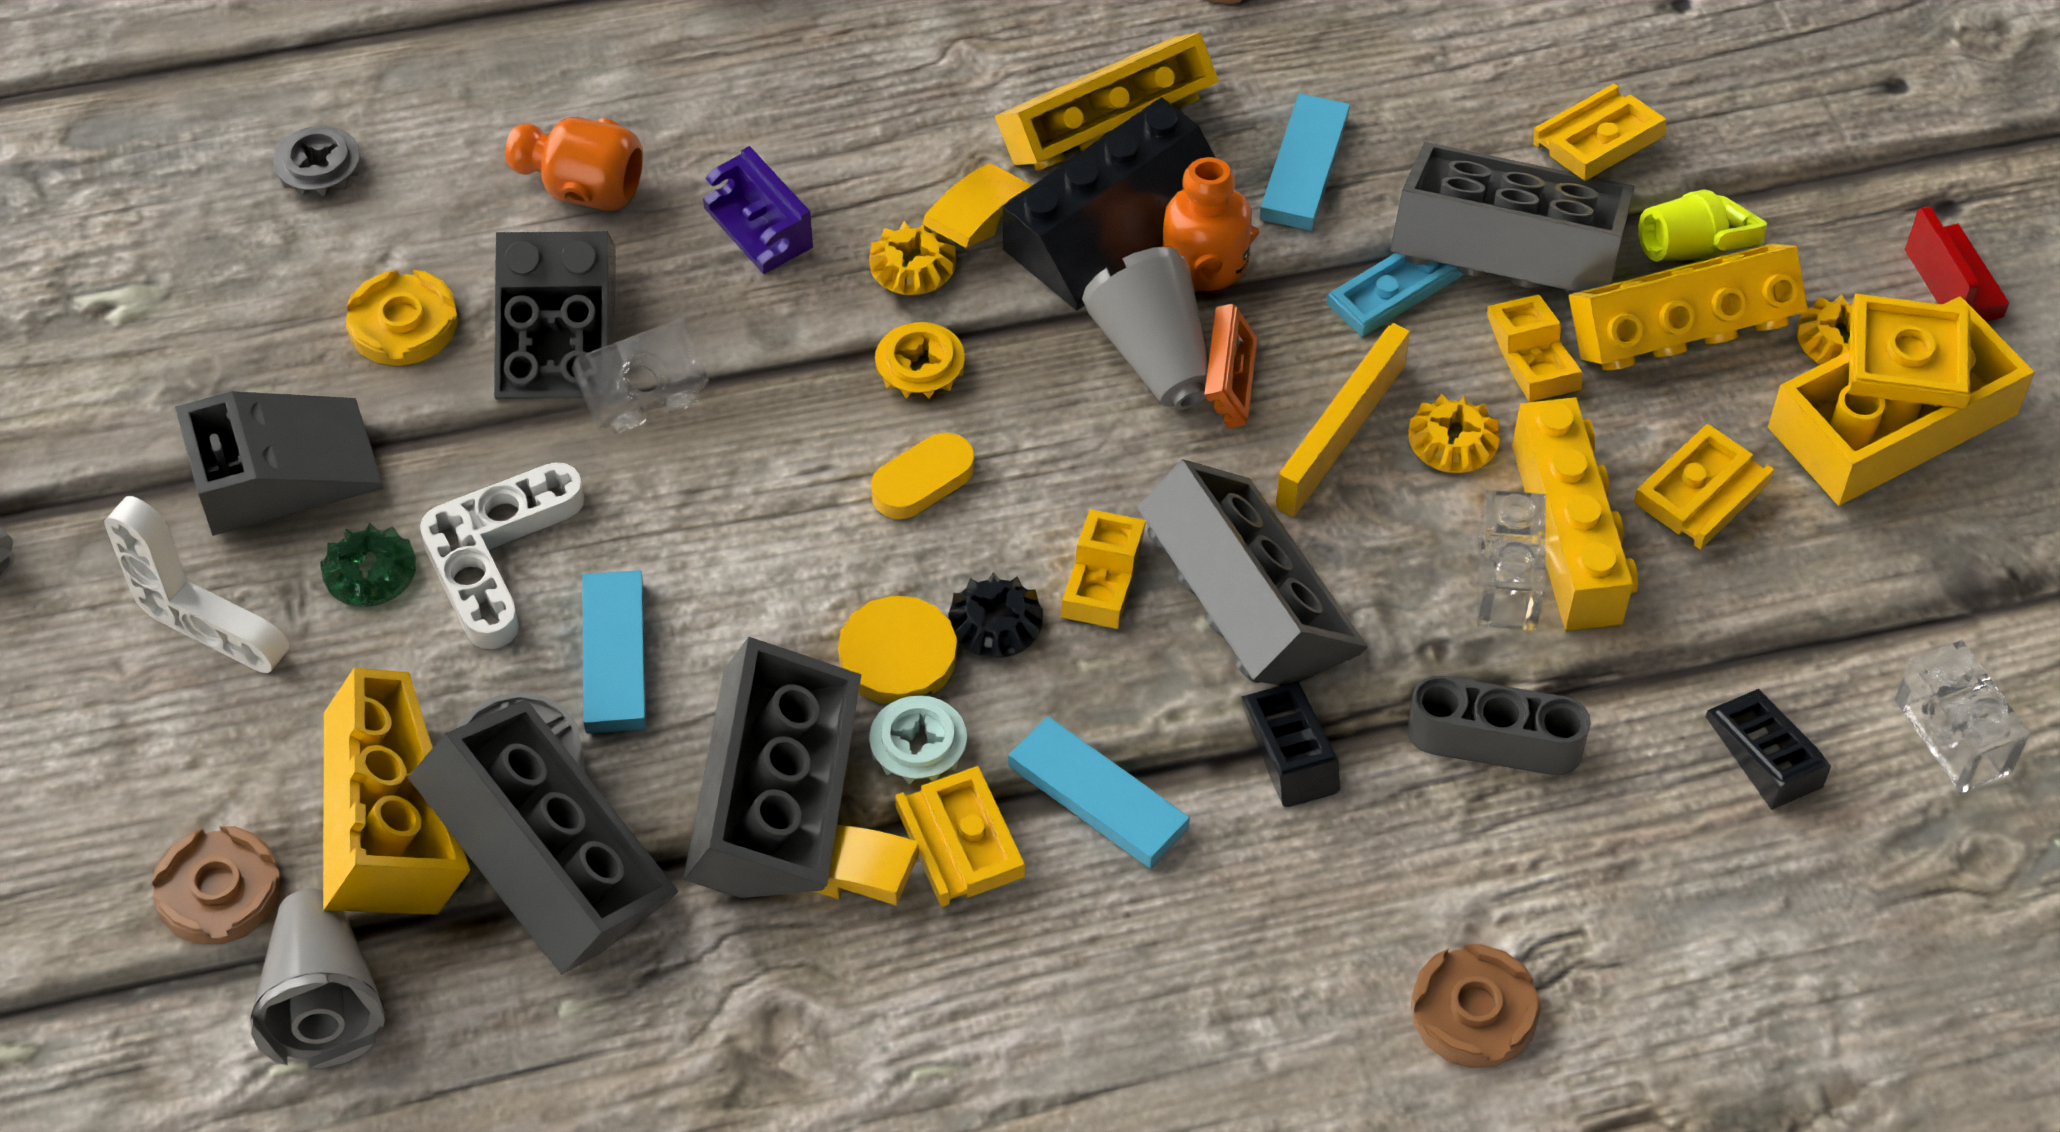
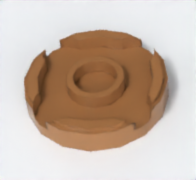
M219 826L221 831H212L205 834L204 830L201 829L189 833L167 849L154 870L152 881L154 886L153 899L162 922L176 936L196 944H224L247 936L267 920L279 900L282 879L271 848L257 834L236 826Z
M1483 944L1464 945V949L1453 950L1449 953L1448 948L1435 954L1419 971L1411 998L1413 1024L1424 1043L1445 1060L1470 1068L1496 1067L1517 1057L1533 1040L1541 1011L1540 996H1537V990L1532 984L1533 978L1525 965L1507 952Z

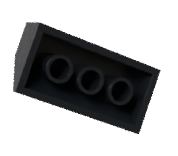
M1161 97L1003 205V250L1078 311L1085 306L1082 297L1086 286L1097 274L1107 268L1110 276H1113L1127 268L1123 258L1150 248L1163 247V224L1166 206L1177 192L1183 190L1182 184L1185 170L1197 159L1216 157L1200 127Z

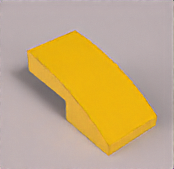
M988 163L971 172L951 187L927 211L922 225L968 248L995 236L999 219L1003 216L1002 206L1032 185L994 164Z
M1539 294L1487 306V316L1499 348L1513 377L1529 402L1582 390V370L1560 342L1561 323Z
M1089 509L1077 543L1075 564L1062 598L1060 618L1114 629L1119 628L1144 537L1146 520Z
M837 825L827 886L822 891L813 892L839 900L845 889L897 906L919 856V842L876 830Z

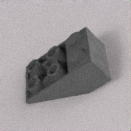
M608 231L496 232L495 399L608 398L616 290V246Z
M231 391L175 406L197 492L212 536L383 489L356 398Z

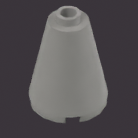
M1155 247L1133 253L1123 258L1127 268L1113 276H1110L1107 268L1097 274L1086 286L1082 297L1091 318L1162 405L1175 406L1178 410L1191 408L1205 399L1204 392L1209 360L1189 264L1184 256L1180 257L1177 249L1172 247Z
M303 889L289 895L281 902L250 1018L251 1035L258 1050L274 1062L287 1066V1057L308 1059V1069H324L348 1063L371 1049L376 1043L375 1033L380 1026L383 1028L385 1021L383 1002L345 911H323V890Z

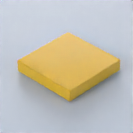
M1855 293L1851 304L1848 394L1966 409L1970 399L1971 308Z

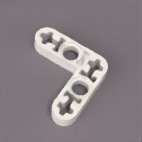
M556 462L540 466L438 505L429 510L422 518L420 529L426 553L468 639L473 645L481 649L490 650L502 648L512 642L519 629L514 601L488 550L576 515L583 507L584 493L580 474L574 467L566 463ZM558 487L562 493H566L556 497L552 491L548 490ZM532 496L533 505L536 504V507L529 509L526 497ZM511 504L518 508L516 515L506 521H494L488 517L490 510L497 505ZM450 528L454 534H457L460 548L451 552L445 535L440 533L444 529ZM478 567L485 572L483 578L475 584L461 585L454 581V576L464 568ZM487 600L493 616L499 619V622L489 625L485 619H482L479 604Z
M126 496L104 520L105 528L132 597L149 616L262 673L272 671L290 649L286 637L272 623L187 580L169 528L162 516L149 504L133 496Z

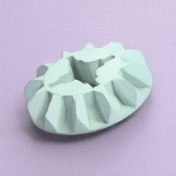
M908 696L898 699L884 707L871 725L869 741L872 759H876L882 765L886 776L896 774L903 777L909 785L915 779L929 778L932 782L936 781L939 775L948 769L956 771L960 757L963 752H966L967 732L964 721L952 706L940 699L929 696ZM924 725L925 734H927V744L922 746L921 752H918L917 755H912L909 741L915 738V734L919 733L920 726Z

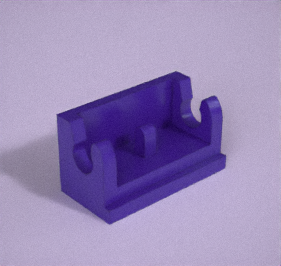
M750 146L742 149L740 155L714 168L706 176V180L711 186L719 185L726 179H728V182L722 188L715 189L703 198L704 209L763 274L813 248L810 210Z

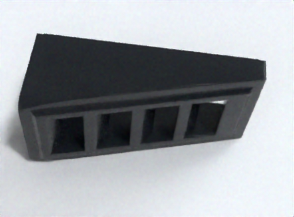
M1299 681L1241 696L1242 706L1273 786L1284 807H1292L1339 792L1338 758ZM1293 709L1295 711V713L1278 717L1268 721L1265 718L1267 716L1275 715Z
M1760 689L1707 710L1705 717L1771 810L1824 787L1831 765L1820 750ZM1751 710L1757 716L1740 725H1737L1733 718ZM1764 727L1768 731V734L1754 740L1747 735ZM1775 744L1780 748V750L1769 755L1763 751V749ZM1785 761L1791 763L1792 766L1784 770L1777 766Z

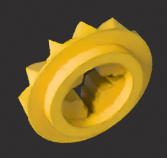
M904 221L899 230L893 231L884 228L880 240L871 242L869 256L871 274L881 286L892 292L903 295H920L932 292L943 286L954 273L956 267L955 246L949 243L948 238L933 232L924 225H921L919 228H910ZM912 249H920L921 256H915L913 261H909L907 267H904L903 255H909Z
M1842 294L1833 302L1819 297L1815 304L1808 308V312L1801 314L1797 324L1796 334L1800 347L1807 356L1820 365L1850 351V337L1847 343H1844V338L1840 336L1839 329L1835 328L1836 324L1843 323L1846 325L1847 331L1850 332L1851 304L1845 301Z
M914 322L901 325L887 333L876 349V373L882 376L886 389L898 388L906 399L914 392L924 393L930 400L935 390L943 389L950 391L956 377L963 376L965 353L962 343L954 333L937 324ZM925 350H928L929 363L923 364L920 370L913 371L911 362H917L919 357L924 355Z
M1441 393L1435 403L1421 402L1416 415L1410 419L1408 430L1409 443L1417 457L1432 468L1449 473L1474 471L1486 465L1498 450L1500 441L1499 420L1488 415L1486 403L1475 406L1468 402L1465 394L1456 401L1448 400ZM1455 422L1460 423L1462 432L1458 438H1455L1454 444H1448L1450 436H1447L1451 424Z

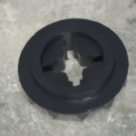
M993 572L988 580L977 582L970 578L963 591L953 593L948 619L951 621L957 642L964 649L982 657L1004 658L1022 652L1037 639L1043 624V608L1039 604L1036 589L1028 590L1023 587L1018 576L1011 581L1001 580ZM1006 603V617L998 615L985 628V609L993 611L997 605Z

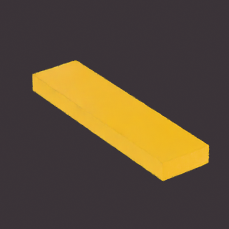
M1395 323L1386 328L1290 457L1278 476L1277 510L1293 518L1297 515L1405 367L1410 330Z

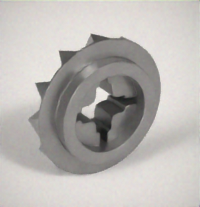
M312 126L296 131L286 137L275 151L273 165L275 173L278 175L284 188L294 187L301 197L308 194L311 190H316L324 197L327 188L334 186L345 189L347 178L358 176V162L361 159L357 142L347 132L331 126ZM307 156L320 163L327 161L328 166L320 168L318 165H312L309 167Z

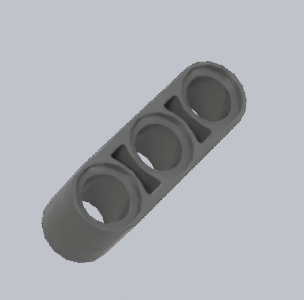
M1432 676L1421 681L1413 693L1408 721V737L1419 750L1433 755L1549 775H1564L1572 772L1579 766L1591 721L1590 714L1585 706L1569 697L1447 676ZM1430 713H1438L1445 717H1436ZM1491 724H1500L1506 728H1499ZM1552 734H1559L1565 736L1566 738H1559L1553 736Z

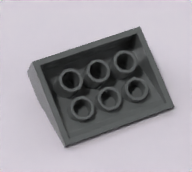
M1424 142L1402 189L1390 252L1403 254L1406 261L1418 265L1426 264L1430 261L1458 266V271L1465 275L1483 277L1487 276L1488 273L1510 277V281L1520 287L1535 289L1542 287V285L1564 289V293L1569 296V294L1612 283L1635 186L1595 177L1584 181L1572 172Z

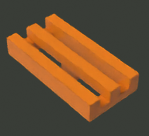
M1234 304L1215 308L1204 392L1209 402L1215 400L1214 409L1218 415L1224 414V423L1228 429L1246 425L1248 420L1258 339Z

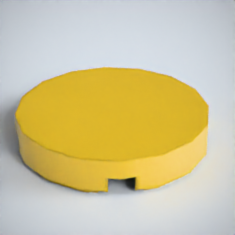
M398 270L383 272L365 281L350 296L347 304L348 313L345 318L349 339L357 351L375 363L392 366L420 363L440 353L453 339L458 325L454 295L443 280L426 271L412 270L413 275H399Z
M892 595L872 600L853 612L840 631L838 644L840 667L861 674L858 694L879 704H890L908 696L926 695L930 691H932L933 695L946 685L955 670L957 638L951 621L935 605L919 598Z

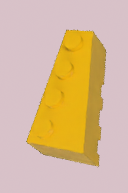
M354 667L324 712L323 911L438 915L470 871L464 849L408 779L412 771L433 748L409 672Z

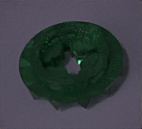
M369 522L365 531L353 533L346 528L342 540L338 543H327V555L320 562L324 585L333 597L348 605L369 607L380 605L396 598L409 586L416 571V557L410 540L400 537L393 526L386 530H378ZM368 552H373L377 561L372 563L371 570H368L367 578H364L359 564L363 562L364 555H367Z

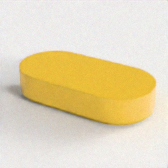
M938 433L926 438L881 466L874 473L871 480V496L874 507L886 517L906 519L919 514L966 484L973 475L974 451L971 444L960 435Z

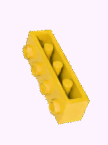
M1201 32L1174 36L997 114L995 119L1013 164H1033L1037 171L1065 160L1063 152L1079 145L1081 150H1085L1107 135L1109 131L1117 128L1159 98H1164L1176 109L1199 100L1198 91L1218 83L1219 80Z
M1768 244L1569 294L1580 359L1599 363L1602 365V370L1630 367L1636 364V355L1652 351L1654 357L1677 355L1687 351V342L1703 338L1705 344L1728 342L1738 338V329L1755 325L1756 331L1782 328L1789 325V316L1808 312L1797 246Z
M1576 397L1520 403L1512 449L1564 630L1566 632L1623 625L1630 595L1638 590V573L1634 560L1632 558L1626 559L1623 552L1624 531L1621 516L1618 511H1611L1608 503L1609 479L1607 470L1603 464L1597 465L1593 454L1595 450V433L1590 419L1583 420Z

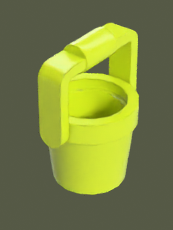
M1704 189L1684 194L1682 198L1645 209L1639 219L1638 236L1645 255L1652 261L1693 260L1701 262L1721 257L1725 251L1765 243L1767 222L1729 198L1716 195L1714 192Z

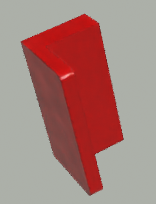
M1930 206L1918 209L1905 252L1937 303L1944 304L1961 296L1986 322L2004 317L2009 301L1959 223L1943 227Z

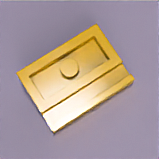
M1613 83L1533 128V145L1537 148L1545 146L1549 149V156L1582 180L1587 181L1666 136L1667 119L1631 94L1624 97L1619 93V86Z
M1707 423L1637 488L1633 503L1678 535L1684 532L1695 540L1694 546L1701 550L1770 484L1775 469L1768 464L1763 468L1752 460V453Z
M979 766L924 784L919 792L905 796L904 792L895 795L896 809L909 838L919 842L918 858L940 907L949 905L950 899L966 894L967 898L1025 877V863Z

